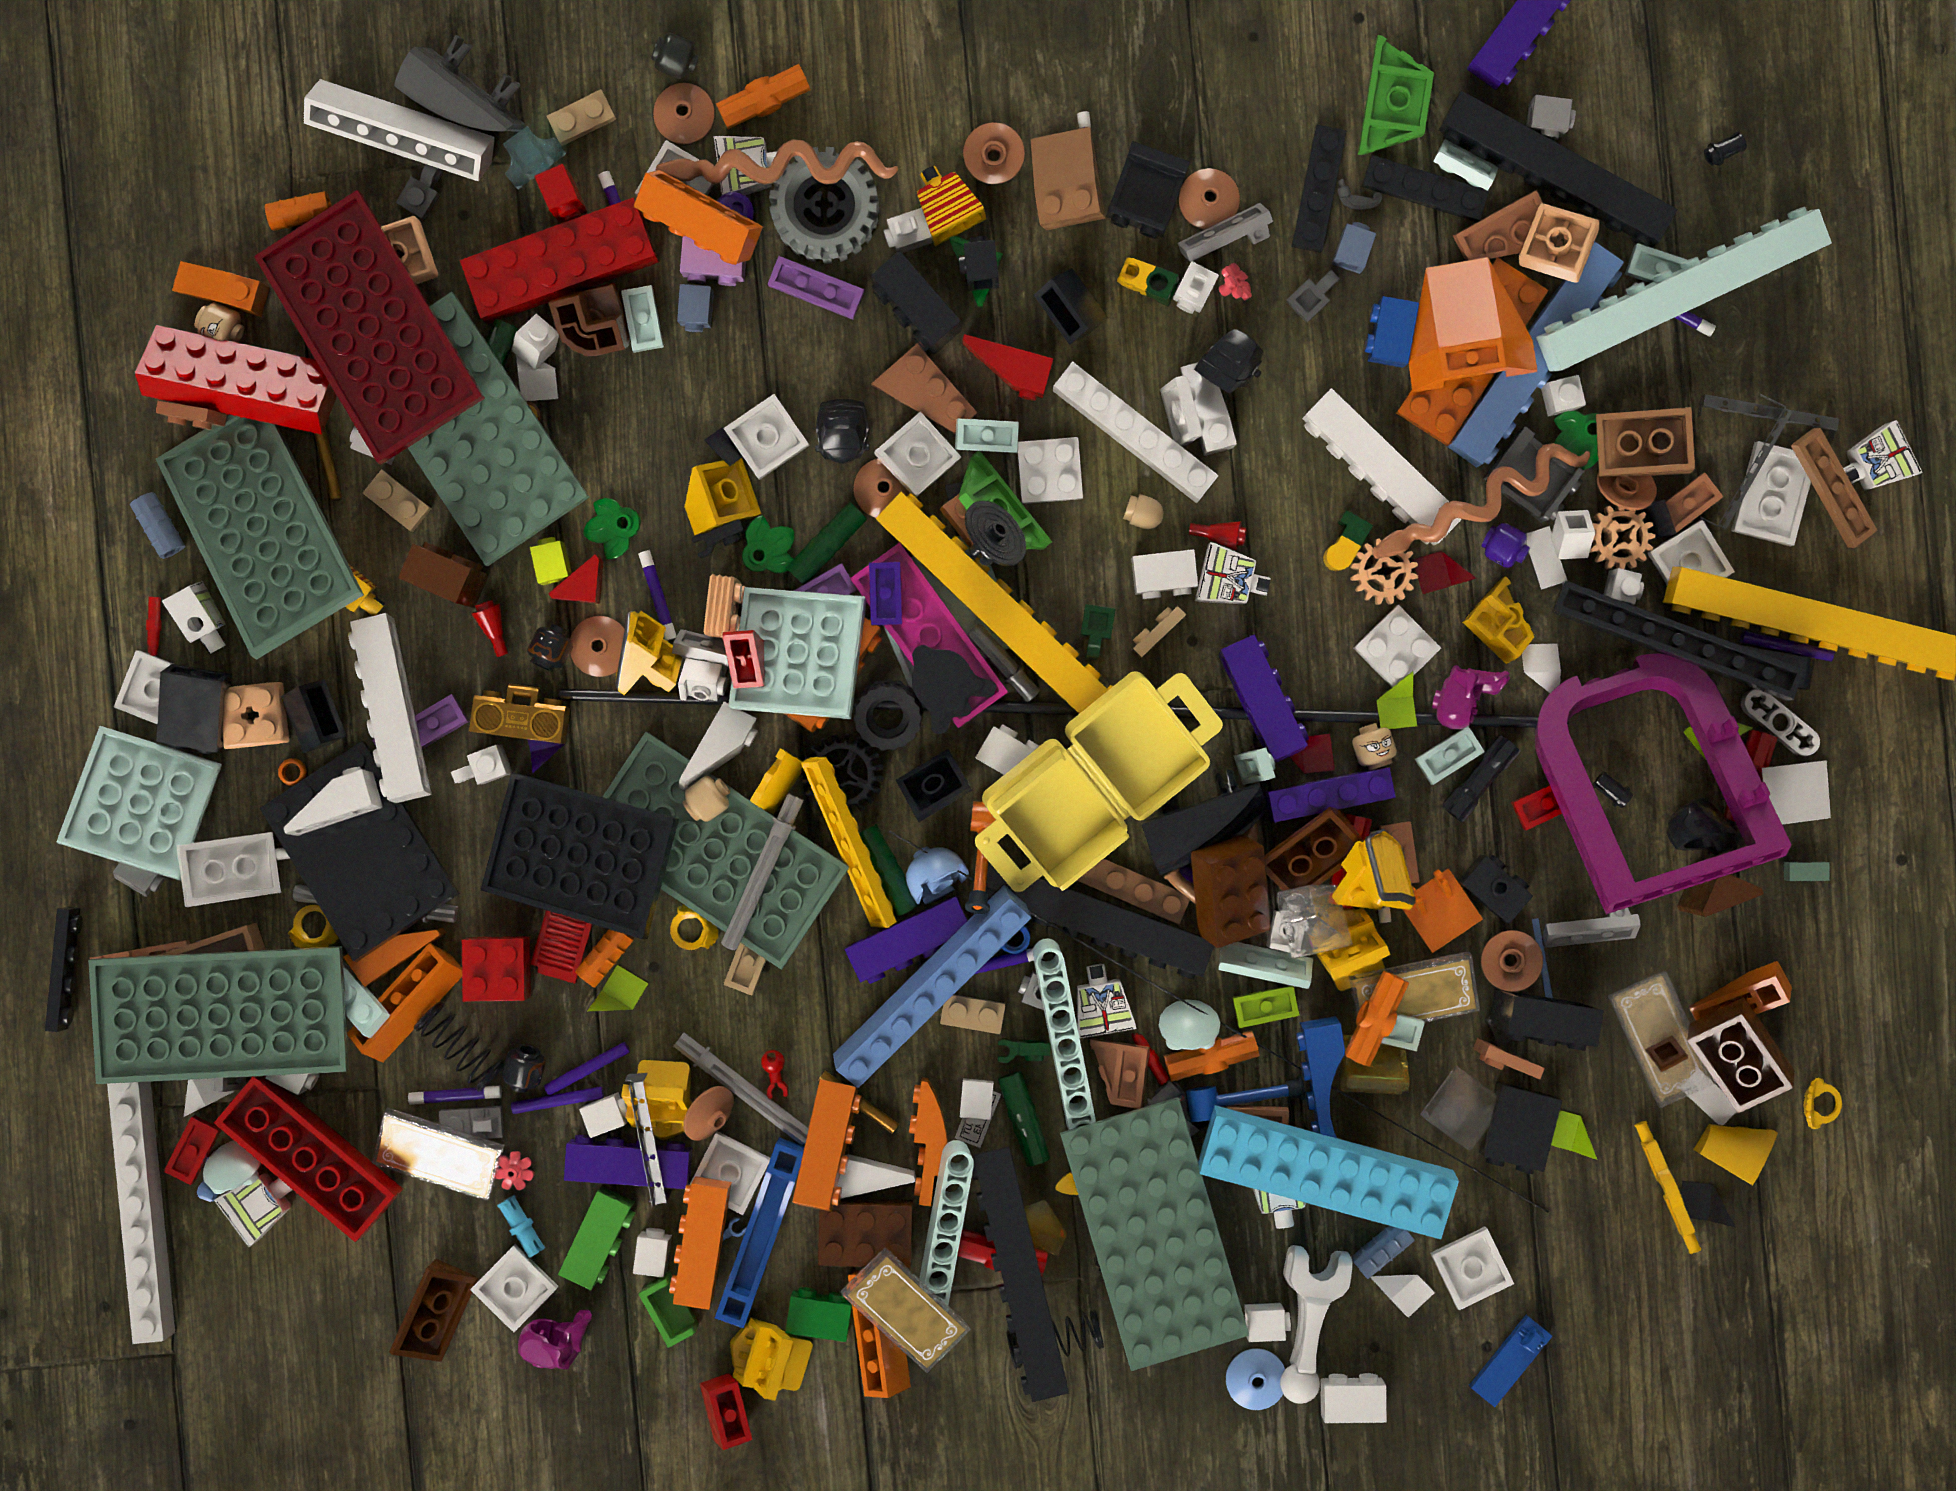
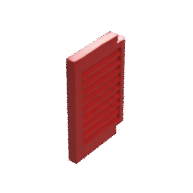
M546 910L530 964L538 967L537 973L575 984L578 978L575 971L582 963L593 924Z

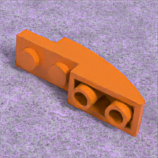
M922 1077L921 1085L915 1084L913 1103H918L917 1115H911L909 1133L915 1134V1143L926 1144V1147L919 1148L917 1165L923 1166L922 1178L916 1177L914 1196H920L919 1205L931 1206L934 1177L938 1176L942 1151L948 1143V1136L942 1107L929 1079Z

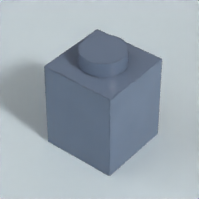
M1353 222L1351 225L1347 223L1342 231L1331 264L1360 274L1366 266L1376 233L1371 232L1370 227L1365 224Z
M680 284L677 322L680 326H685V331L703 332V328H711L714 291L711 286Z

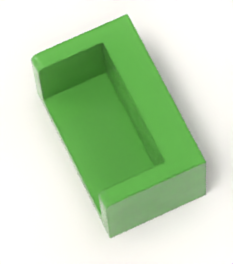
M671 1272L646 1284L639 1292L642 1302L668 1348L696 1333L699 1327V1323L690 1307L673 1304L674 1294L669 1293L672 1278Z

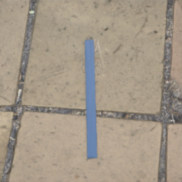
M1539 918L1532 919L1535 941L1538 943L1543 955L1541 975L1545 997L1553 998Z

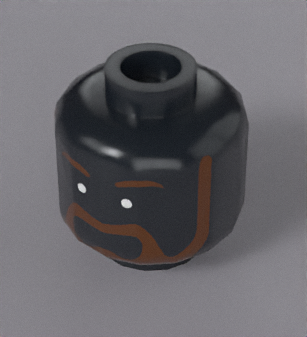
M551 624L550 628H538L527 648L528 654L532 657L530 662L553 672L554 668H562L573 648L572 641L566 637L568 631L554 624Z
M528 1044L518 1045L507 1053L502 1078L510 1085L512 1090L527 1092L528 1089H533L540 1085L546 1060L537 1047Z

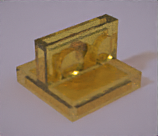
M1343 1035L1345 1051L1353 1035ZM1381 1043L1370 1067L1355 1062L1344 1055L1339 1081L1340 1091L1399 1095L1402 1094V1091H1408L1410 1079L1406 1049Z

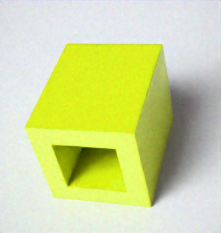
M555 537L538 540V546L530 547L538 584L547 585L564 581L572 574L564 542L556 541Z

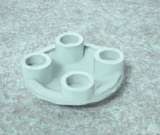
M1185 1000L1207 1013L1204 1014L1182 1001H1176L1166 1007L1160 1015L1159 1028L1162 1036L1166 1039V1045L1170 1049L1195 1050L1199 1048L1209 1049L1214 1046L1215 1038L1219 1034L1220 1020L1217 1013L1209 1005L1198 1000Z
M234 1140L220 1146L206 1161L203 1170L204 1182L215 1194H222L225 1191L233 1190L242 1185H251L259 1177L257 1170L260 1162Z

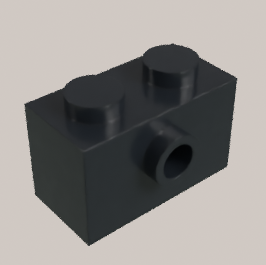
M987 236L970 238L969 243H964L965 255L959 256L960 274H967L968 291L999 288L995 240H988Z
M1073 268L1053 277L1034 294L1069 345L1089 335L1108 318Z
M325 679L298 686L281 696L303 753L329 746L347 736Z
M1480 854L1458 882L1501 921L1510 924L1533 897L1527 891L1529 885L1516 874L1513 877L1509 876L1504 871L1506 865L1494 855L1488 858Z

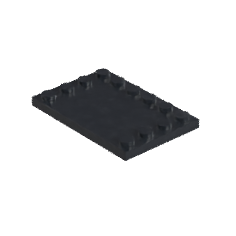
M364 741L359 742L260 808L354 962H358L460 894L403 802H391L382 795L379 780L383 779L381 767H377L373 753ZM361 767L363 770L373 772L382 808L298 836L285 833L284 827L332 779L343 776L342 772L344 770Z
M511 772L481 891L633 937L648 939L679 819L524 774Z

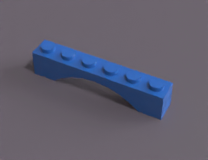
M1336 1016L1299 1022L1301 1032L1296 1033L1299 1051H1304L1306 1062H1301V1070L1304 1081L1309 1080L1310 1091L1305 1092L1308 1109L1314 1110L1315 1121L1310 1122L1311 1131L1337 1138L1330 1118L1329 1099L1333 1078L1339 1063L1345 1055L1341 1023Z
M780 1137L778 1138L716 1312V1319L744 1328L797 1180L805 1146Z

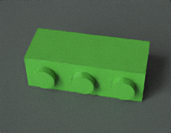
M601 1186L596 1192L558 1275L589 1290H592L596 1283L602 1285L610 1268L605 1266L609 1255L615 1257L623 1241L618 1238L622 1227L628 1229L636 1212L631 1210L635 1201Z

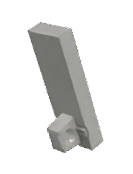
M1258 203L1178 242L1181 254L1191 262L1245 235L1248 236L1253 244L1270 237L1268 224L1272 223L1273 220L1270 211L1261 203Z
M1624 908L1607 914L1606 918L1546 924L1542 939L1544 948L1636 938L1641 924L1638 914L1631 915L1629 908Z

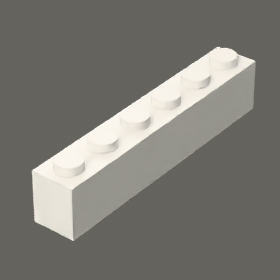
M321 79L305 96L304 124L476 181L481 179L492 163L493 136Z
M1073 361L1054 384L1053 392L1195 503L1202 498L1219 476Z
M1332 388L1302 418L1306 422L1304 425L1306 430L1315 438L1321 436L1328 443L1326 446L1327 450L1335 458L1340 459L1342 457L1350 464L1348 470L1360 481L1364 478L1372 486L1370 491L1380 501L1384 502L1387 500L1394 507L1392 510L1394 515L1403 523L1409 521L1411 524L1417 523L1432 526L1439 508L1449 502ZM1460 518L1454 519V520L1452 521V523H1451V526H1450V528H1449L1447 534H1448L1462 519H1460ZM1439 540L1438 542H1430V543H1431L1432 545H1436V544L1440 543L1441 540Z
M387 613L351 621L352 631L348 633L352 649H356L358 661H355L354 665L358 678L363 681L364 690H361V699L364 707L369 710L370 719L367 720V728L370 736L375 739L377 749L373 750V756L377 767H381L383 779L379 780L382 795L394 803L432 795L395 620Z

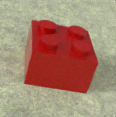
M530 936L468 937L463 939V1002L525 1001L530 998Z

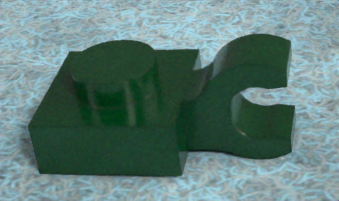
M1085 604L1080 635L1089 637L1086 659L1098 660L1101 640H1111L1116 609Z
M1007 1038L998 1040V1045H1006L1010 1049L1008 1055L998 1056V1061L1001 1063L1012 1061L1016 1055L1025 1056L1026 1061H1043L1044 1056H1050V1040L1012 1041Z

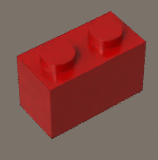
M563 163L534 176L549 211L559 223L582 216L581 213L587 211L576 183Z
M727 1373L699 1383L714 1441L723 1450L751 1441L752 1436L738 1381Z

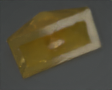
M1044 1200L1026 1206L1025 1211L1034 1247L1058 1256L1067 1234L1048 1202Z

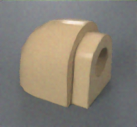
M1139 494L1138 497L1130 495L1123 519L1130 521L1129 524L1143 529H1153L1161 523L1164 511L1161 504L1151 497Z

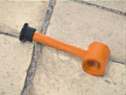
M973 801L970 831L980 833L996 819L983 802ZM977 849L973 891L970 892L969 901L965 904V909L971 913L985 914L990 911V905L987 903L988 894L985 892L989 861L979 849Z

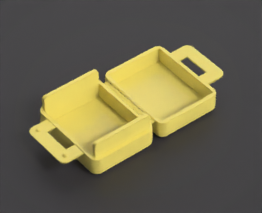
M1137 671L1129 673L1066 725L1065 734L1073 744L1067 750L1058 740L1049 739L984 791L982 801L996 820L976 836V847L1016 892L1024 891L1042 875L1052 886L1059 887L1061 891L1067 889L1129 838L1127 824L1124 821L1131 815L1136 820H1145L1208 769L1210 759L1201 746L1221 731L1223 726L1221 719L1185 674L1177 673L1159 688L1155 689L1142 673ZM1177 695L1200 723L1192 732L1187 730L1168 705ZM1006 834L1014 840L1031 861L1022 870L1017 867L997 843Z

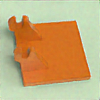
M1449 868L1443 872L1439 869L1433 872L1435 876L1433 879L1418 889L1413 887L1415 904L1411 910L1402 909L1431 953H1434L1483 920Z

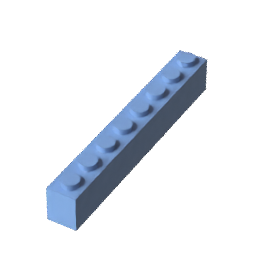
M1594 241L1579 282L1574 283L1564 279L1528 330L1533 340L1537 372L1506 377L1505 371L1499 372L1468 415L1451 443L1447 446L1449 449L1476 468L1484 462L1489 464L1499 451L1495 447L1501 437L1504 439L1508 438L1517 425L1513 422L1519 412L1524 414L1534 401L1531 394L1536 387L1542 389L1552 375L1548 372V366L1536 337L1546 333L1544 327L1562 320L1563 324L1573 320L1571 315L1580 310L1589 308L1590 311L1599 308V302L1605 299L1601 296L1607 286L1612 288L1621 277L1622 273L1618 270L1624 261Z
M1003 885L988 900L987 903L990 905L988 913L974 914L833 1053L836 1071L859 1088L1031 919L1026 903L1007 886Z

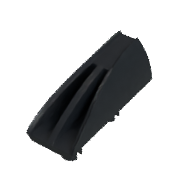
M1227 770L1228 784H1225L1220 773H1217L1215 780L1221 792L1220 796L1180 809L1176 794L1170 799L1169 804L1166 802L1161 806L1163 815L1142 821L1141 825L1159 874L1162 875L1192 863V851L1240 836L1254 826L1268 810V804L1260 784L1256 783L1239 789L1233 770Z

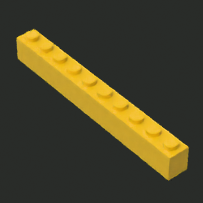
M900 492L876 517V520L1078 714L1113 687L1110 685L1106 688L1098 680L1102 675L1089 663L1084 667L1076 659L1079 653L1066 642L1062 646L1054 638L1057 632L1048 623L1043 621L1039 624L1032 617L1035 611L1021 599L1017 603L1009 595L1013 590L1003 580L999 578L995 582L987 574L990 568L982 565L980 558L976 557L973 561L965 553L968 547L958 537L954 536L950 539L943 532L946 526L935 515L932 514L928 518L920 510L924 505L912 493L906 497Z
M1672 567L1663 603L1673 605L1672 611L1690 615L1691 610L1702 612L1701 618L1720 622V618L1723 617L1731 619V626L1749 629L1751 624L1761 627L1760 633L1778 637L1779 632L1790 634L1789 640L1808 644L1809 639L1819 641V648L1837 651L1839 646L1849 649L1848 655L1867 659V655L1871 654L1878 656L1877 662L1896 666L1898 661L1906 663L1907 670L1925 674L1926 669L1936 671L1935 677L1951 681L1955 680V635L1685 567Z

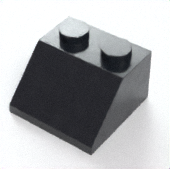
M949 749L896 779L918 822L973 791Z

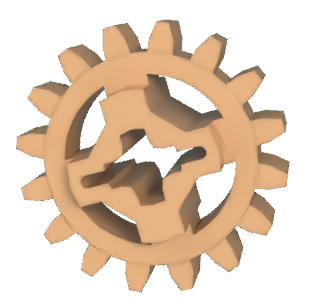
M1608 506L1604 508L1605 516L1601 513L1595 514L1594 518L1597 524L1592 523L1595 535L1593 546L1590 549V552L1596 551L1598 553L1594 561L1598 563L1605 560L1606 569H1611L1614 564H1616V568L1625 569L1627 564L1632 569L1637 567L1635 559L1640 562L1645 561L1647 558L1643 552L1652 551L1654 548L1648 544V540L1655 538V534L1648 533L1647 530L1653 526V523L1643 522L1646 516L1645 512L1636 515V510L1627 509L1625 511L1624 508L1616 506L1614 512L1613 508ZM1622 517L1628 519V521L1624 524H1619L1616 520L1613 521L1612 518ZM1626 530L1624 532L1625 535L1622 537L1624 542L1614 545L1619 537L1617 533ZM1637 530L1639 532V542H1637L1636 538ZM1601 533H1604V544L1601 541ZM1617 551H1622L1624 554H1628L1629 556L1625 558H1619L1613 556L1612 554L1616 553Z
M1380 538L1374 540V548L1381 542ZM1368 543L1363 545L1366 553L1358 552L1355 557L1359 560V563L1350 565V568L1357 570V574L1350 577L1351 581H1359L1360 584L1356 587L1355 591L1365 590L1364 600L1367 601L1374 596L1376 605H1380L1383 598L1386 599L1388 605L1394 603V596L1400 600L1404 599L1403 590L1412 591L1414 589L1409 581L1418 579V575L1411 573V569L1418 566L1417 562H1409L1413 552H1403L1395 555L1401 561L1398 563L1389 557L1380 559L1373 557L1374 563L1370 569L1364 570L1368 558L1373 554V548ZM1382 564L1384 568L1397 569L1386 575V580L1384 575H1372L1371 573L1382 568ZM1404 573L1400 585L1394 589L1395 579L1399 574ZM1371 580L1378 584L1380 591L1373 589L1367 581Z

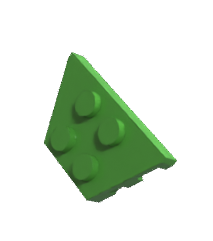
M1381 35L1377 36L1358 155H1365L1419 138L1425 133L1434 72L1423 64L1416 63L1403 50L1401 52L1386 42L1387 39Z
M981 451L974 453L969 459L958 497L966 511L969 506L977 501L995 503L1016 520L1024 534L1026 549H1045L1052 543L1051 539Z

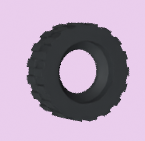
M885 679V681L878 680L871 686L865 687L864 692L860 693L854 712L855 728L857 732L859 731L860 737L863 741L866 740L870 746L880 748L879 750H897L898 747L906 746L910 740L912 741L916 737V732H919L922 720V705L919 703V699L912 691V688L909 685L902 684V681H892L891 679ZM882 701H894L902 708L903 720L897 727L885 729L874 721L873 710Z

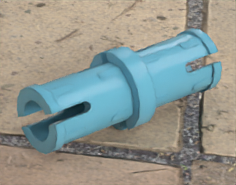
M515 1195L497 1205L511 1227L509 1230L511 1235H516L528 1258L545 1248L531 1225L534 1222L531 1217H526Z

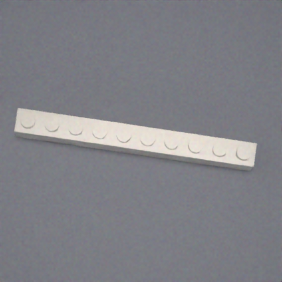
M151 1081L107 1084L132 1342L133 1344L159 1342L166 1340L175 1333Z

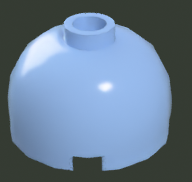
M924 847L921 849L928 853L918 850L913 855L914 860L910 863L906 872V881L909 891L917 904H920L921 899L925 904L939 900L955 890L953 886H950L958 879L961 884L966 880L967 877L957 871L959 870L969 875L968 868L962 859L950 849L943 847L930 849L929 847Z

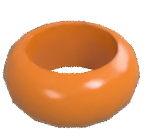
M289 758L280 764L278 775L284 784L294 786L306 778L307 769L301 760ZM292 763L296 764L300 769V775L295 781L289 780L285 775L286 767Z

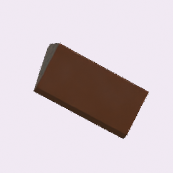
M1328 807L1264 856L1266 874L1296 903L1342 869L1341 864L1357 841L1363 842V839L1342 810Z
M1729 874L1684 889L1677 906L1679 911L1707 917L1761 896L1764 892L1762 888Z
M435 1259L427 1266L389 1353L396 1356L442 1362L471 1297L472 1291L470 1289L477 1283L478 1278L439 1259Z

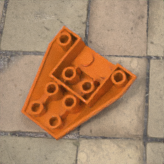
M1488 257L1426 268L1408 363L1413 392L1444 388L1443 381L1501 371H1505L1506 377L1537 372L1533 340Z

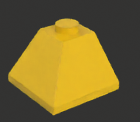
M742 458L731 466L722 460L692 468L684 507L694 535L711 532V530L737 519L745 521L761 515Z

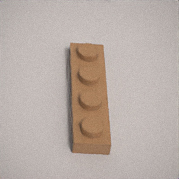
M1813 428L1794 442L1791 447L1848 548H1856L1878 530L1822 429Z
M1102 859L1077 880L1179 925L1190 901L1180 891L1106 859Z

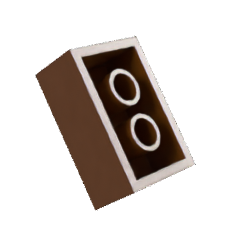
M424 541L422 546L412 544L398 578L456 604L475 608L489 574L481 571L483 565Z
M1243 834L1192 851L1191 862L1199 936L1215 947L1221 948L1270 930L1264 847Z
M1744 997L1689 1024L1688 1043L1737 1113L1794 1087V1068Z
M841 1198L838 1206L833 1205L832 1212L819 1209L818 1266L877 1267L888 1257L899 1268H911L913 1200Z

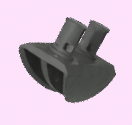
M455 35L443 56H440L432 48L414 47L408 52L399 69L394 87L428 110L465 126L500 132H520L525 130L526 124L506 108L517 89L520 88V83L511 82L510 84L512 77L504 73L492 94H487L458 69L469 50L472 49L471 44L463 43L464 39Z

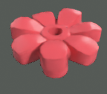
M1232 263L1222 269L1225 283L1219 286L1221 295L1226 297L1232 293L1235 299L1240 297L1244 301L1249 299L1252 294L1250 284L1245 281L1248 279L1246 273L1242 270L1240 271L1236 263Z
M512 1151L510 1159L506 1156L499 1158L497 1163L502 1168L495 1170V1178L504 1179L501 1184L502 1188L509 1190L514 1184L516 1190H522L526 1187L525 1180L531 1181L533 1179L534 1171L527 1169L532 1165L529 1157L520 1160L521 1153L519 1151Z

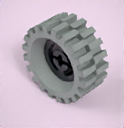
M818 147L813 148L820 163L825 168L833 166L839 156L835 152L834 147H826V152H819ZM794 156L795 161L792 164L788 163L782 176L773 183L774 190H770L769 195L771 207H769L770 213L782 241L786 246L789 245L796 255L800 257L803 254L811 262H816V259H822L824 264H831L834 258H839L841 262L847 260V254L854 252L856 255L862 250L861 245L864 242L869 243L872 238L871 232L873 228H877L879 201L876 186H874L870 172H866L863 163L856 159L852 161L844 177L837 183L824 184L812 176L806 163L800 156ZM823 187L833 188L841 192L845 197L843 201H838L836 196L828 191V201L830 204V208L827 209L828 223H833L839 215H844L836 225L818 227L806 219L805 216L811 213L818 222L823 223V215L820 209L824 203L822 191H818L813 195L812 199L807 200L808 196L816 189Z

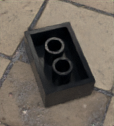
M900 250L871 275L873 294L884 306L888 303L892 306L893 317L904 329L909 326L913 330V339L924 352L929 349L933 355L936 354L961 332L960 319Z
M1494 989L1489 1018L1491 1019V1025L1489 1026L1497 1028L1499 1035L1508 1036L1512 1040L1527 1042V1039L1549 1046H1557L1558 1043L1567 1045L1571 1049L1586 1051L1587 1046L1598 1047L1604 1010L1581 1002Z

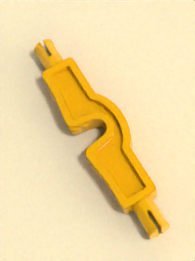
M1647 1121L1639 1122L1634 1126L1642 1141V1148L1655 1179L1664 1190L1665 1195L1663 1197L1678 1232L1682 1235L1689 1254L1699 1252L1701 1247L1694 1234L1695 1229L1659 1145L1653 1138Z

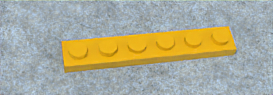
M810 757L801 762L841 858L849 866L847 872L871 927L889 928L897 923L893 914V906L885 896L881 886L882 880L874 870L870 860V852L866 845L863 844L859 835L858 824L851 816L846 804V795L839 788L836 781L834 767L827 757Z

